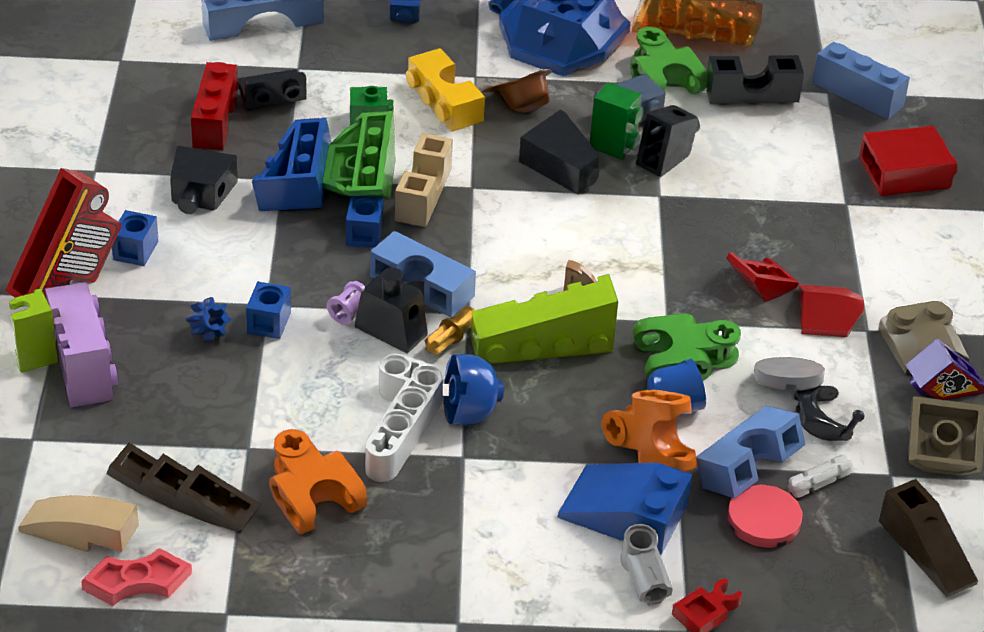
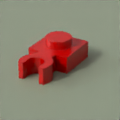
M723 578L714 584L712 592L708 593L703 587H699L673 604L671 615L690 632H709L727 620L728 611L735 610L740 606L743 593L739 590L733 595L724 594L727 591L729 581Z

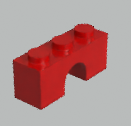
M206 62L191 114L192 148L224 150L228 135V113L234 112L238 97L237 64Z

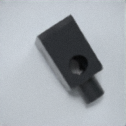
M675 105L647 112L635 164L659 177L664 176L691 153L695 133L700 130V122L697 116Z
M178 146L170 176L172 202L178 204L179 210L185 214H193L197 208L217 209L238 181L237 155Z
M397 268L383 270L361 292L355 328L408 354L428 335L422 292L403 282L401 270Z

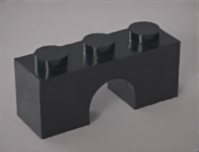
M769 55L766 68L756 75L744 74L739 56H709L706 91L710 104L795 103L800 100L804 71L799 55Z

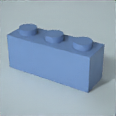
M833 41L817 54L812 83L888 120L904 107L910 77L873 60L869 56L862 55L843 44Z

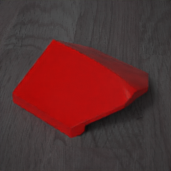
M729 252L726 257L729 264L742 280L765 302L792 291L799 285L795 278L771 258H764L762 262L742 260L732 252Z
M799 284L801 334L848 337L852 327L864 312L863 296L843 287Z

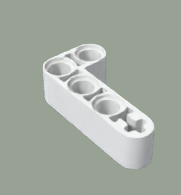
M389 354L380 360L379 394L392 403L365 444V471L370 479L377 482H387L394 479L436 415L443 402L444 375L440 368L400 354Z

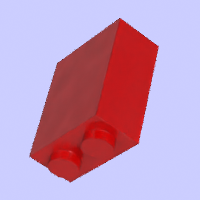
M934 126L863 134L859 159L880 196L951 188L953 177L957 174L958 170L957 160L951 155L946 147L944 138L940 137Z

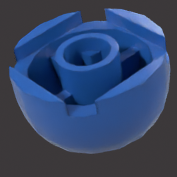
M455 354L450 356L444 376V384H449V396H443L446 420L449 424L460 426L478 424L486 420L493 413L496 402L502 401L504 393L503 382L497 380V374L492 365L479 356L471 354Z

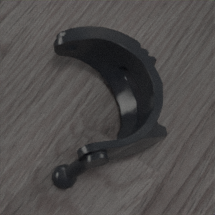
M818 386L808 390L798 389L794 393V399L799 402L795 412L799 413L802 427L809 434L822 440H850L853 436V429L858 422L864 420L865 415L863 411L855 410L852 414V420L847 426L829 418L819 408L817 402L836 399L839 392L834 386Z

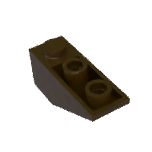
M914 479L887 490L878 522L942 593L949 597L977 585L978 579L939 503L919 481Z

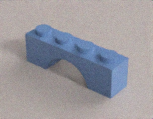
M201 0L202 23L209 41L239 36L246 22L254 16L265 12L282 13L292 20L295 27L324 23V0Z

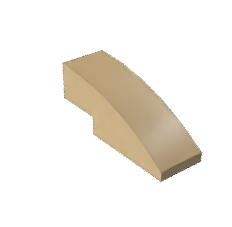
M69 495L45 498L35 501L18 528L19 532L89 552L93 544L123 552L139 526L137 504L96 496Z

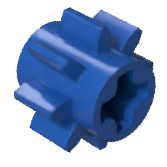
M209 297L203 300V304L196 302L190 305L194 312L190 317L185 318V321L190 323L192 336L196 334L203 335L204 342L213 340L215 336L221 337L227 334L224 327L227 322L232 321V318L228 317L225 310L226 304H214V298Z

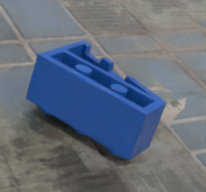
M326 117L296 119L278 143L279 150L274 156L268 157L265 161V170L261 175H255L252 180L259 211L323 207L326 191L323 188V177L329 144L332 142Z

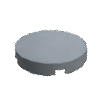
M773 357L756 362L754 376L755 380L765 387L783 390L786 389V385H796V389L808 390L823 384L825 368L820 363L808 359Z

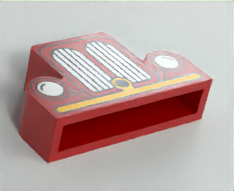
M60 168L5 289L7 293L17 298L34 293V290L41 289L46 298L45 289L67 285V280L94 283L98 279L121 229L120 222L103 212L109 200L107 188L80 171Z

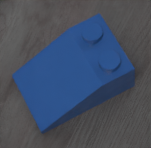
M660 463L589 464L584 467L560 508L557 518L623 541L624 534L630 526L635 524L648 525L658 534L657 548L660 555H662L688 506L692 474Z

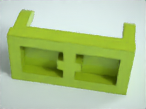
M37 289L34 290V293L12 299L9 302L10 309L28 307L24 311L11 314L16 345L15 352L18 360L17 367L20 373L58 363L52 310L42 290Z

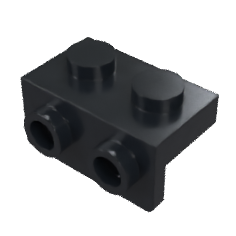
M297 69L238 78V90L247 110L307 100L306 75L304 72H298Z

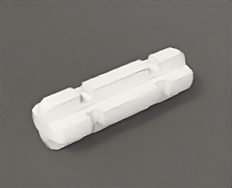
M839 455L831 459V462L826 461L804 471V475L800 473L789 478L787 488L794 497L800 498L810 493L809 489L813 492L851 474L853 464L846 455Z

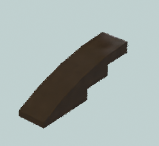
M130 442L109 465L106 473L134 491L175 511L240 533L261 505L258 501L200 465H197L191 471L164 453L157 460Z

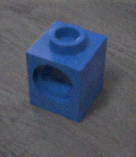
M350 198L346 217V245L375 248L380 243L383 227L384 198Z
M125 210L118 221L121 223V229L112 246L113 260L145 266L159 242L157 216Z
M257 281L246 307L247 334L281 339L291 314V287Z

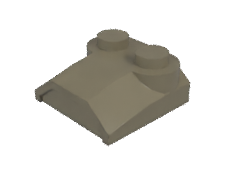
M929 301L895 307L880 319L878 330L905 375L910 374L906 364L937 338L969 362L967 352L951 324L953 312L943 302Z
M913 396L908 423V463L924 472L966 476L981 473L984 445V405Z

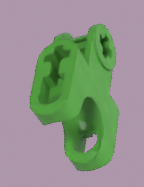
M644 27L638 31L636 40L640 48L635 50L634 57L630 61L632 78L646 73L647 77L650 76V79L654 80L658 87L661 86L662 90H665L666 85L674 84L684 87L690 94L705 92L708 77L707 71L690 47L675 49L666 34L661 29L655 27Z
M673 314L640 319L632 331L638 349L641 351L659 352L651 355L646 362L645 374L647 380L655 370L680 364L683 360L690 358L695 362L703 381L711 375L712 369L729 368L738 361L739 351L735 345L741 339V329L737 324L728 320L697 324L692 315ZM649 332H656V333H658V334L645 335V334H647V333H649Z

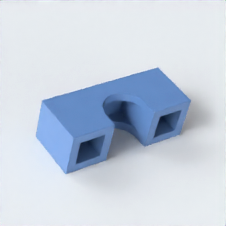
M393 231L370 251V277L376 278L387 268L401 270L403 282H424L425 305L450 318L475 297V270L396 231Z
M766 405L697 455V468L702 489L736 498L759 480L755 461L771 459L784 462L805 446L799 414Z

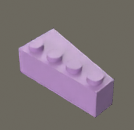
M87 282L45 289L46 300L52 310L56 349L70 408L113 401L112 386L118 385V377L115 364H110L112 355L109 341L105 339L106 333L103 318H98L100 310L97 295H91Z

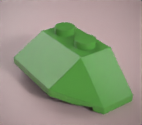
M393 111L361 113L355 119L356 122L345 128L329 144L323 188L348 198L379 197L384 198V200H390L396 161Z

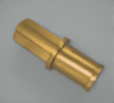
M464 306L453 317L443 319L439 328L425 339L426 351L438 355L452 343H459L463 339V334L471 328V311H475V309L470 306Z

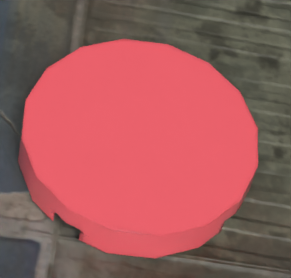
M761 484L749 487L739 496L730 500L727 521L729 526L731 524L735 529L734 533L741 540L753 546L772 548L777 547L778 543L786 541L787 544L794 540L800 532L803 512L799 502L790 493L775 486Z

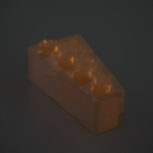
M640 0L634 14L631 32L638 33L641 28L655 27L661 29L666 36H668V33L686 35V39L697 40L699 37L712 38L713 42L751 46L761 26L763 4L752 0Z

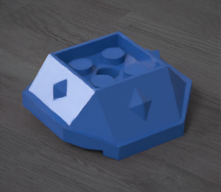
M513 0L499 15V26L507 43L510 58L541 69H551L552 73L560 76L574 73L577 68L590 67L603 62L630 32L631 22L621 13L614 0Z

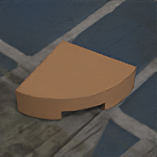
M568 260L565 268L564 291L568 290L567 285L581 281L582 286L597 282L594 275L586 267L578 262Z

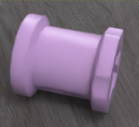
M350 281L345 285L344 291L339 296L331 297L328 300V313L336 322L346 325L353 320L354 314L358 310L361 292L365 287L362 283Z

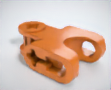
M662 390L639 391L631 395L632 404L627 406L625 411L612 410L604 414L602 430L606 440L614 446L637 450L638 463H660L683 472L697 467L695 449L685 446L680 441L676 431L678 416L685 413L692 414L690 396Z
M288 429L277 434L274 439V451L277 455L274 460V470L277 475L269 479V486L277 505L299 534L303 535L316 529L314 525L316 516L315 505L320 502L331 501L338 503L348 513H355L367 507L366 486L340 451H334L322 456L309 436L298 429Z

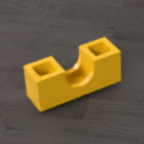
M441 48L409 57L408 71L406 72L408 85L416 90L423 102L430 106L436 113L437 118L443 121L451 131L484 122L485 96L471 81L454 84L455 63Z

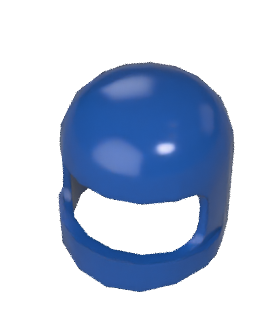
M692 358L683 360L680 364L657 369L650 374L646 390H662L688 395L691 399L692 412L705 409L706 393L703 380Z

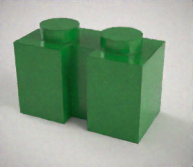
M607 82L598 92L593 101L590 144L595 150L623 160L630 150L636 149L640 140V133L637 132L638 124L643 115V108L640 107L641 93Z

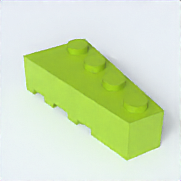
M610 274L598 276V282L582 286L581 281L567 285L568 290L548 295L547 291L533 294L534 297L529 301L522 303L511 300L471 311L470 338L475 356H479L492 364L613 352L618 298Z

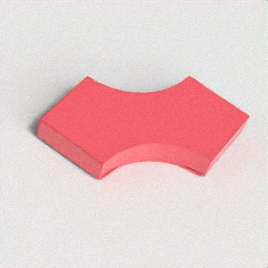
M157 549L152 554L135 560H119L107 556L81 581L82 590L111 606H114L124 598L142 593L158 594L169 598L192 574V565L162 549Z

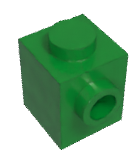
M350 87V125L356 122L355 119L361 113L393 111V99H387V87Z

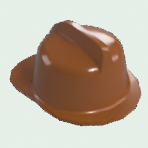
M539 70L518 80L485 88L482 92L491 93L499 91L511 109L523 113L531 112L550 102L546 76L552 70Z

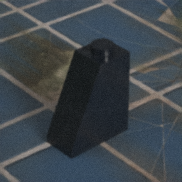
M561 109L520 137L519 162L575 194H579L597 181L599 177V154L566 112Z

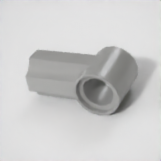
M635 524L630 526L624 534L620 557L621 565L630 573L639 600L646 602L648 605L659 604L665 598L671 596L673 587L657 548L658 534L648 525Z

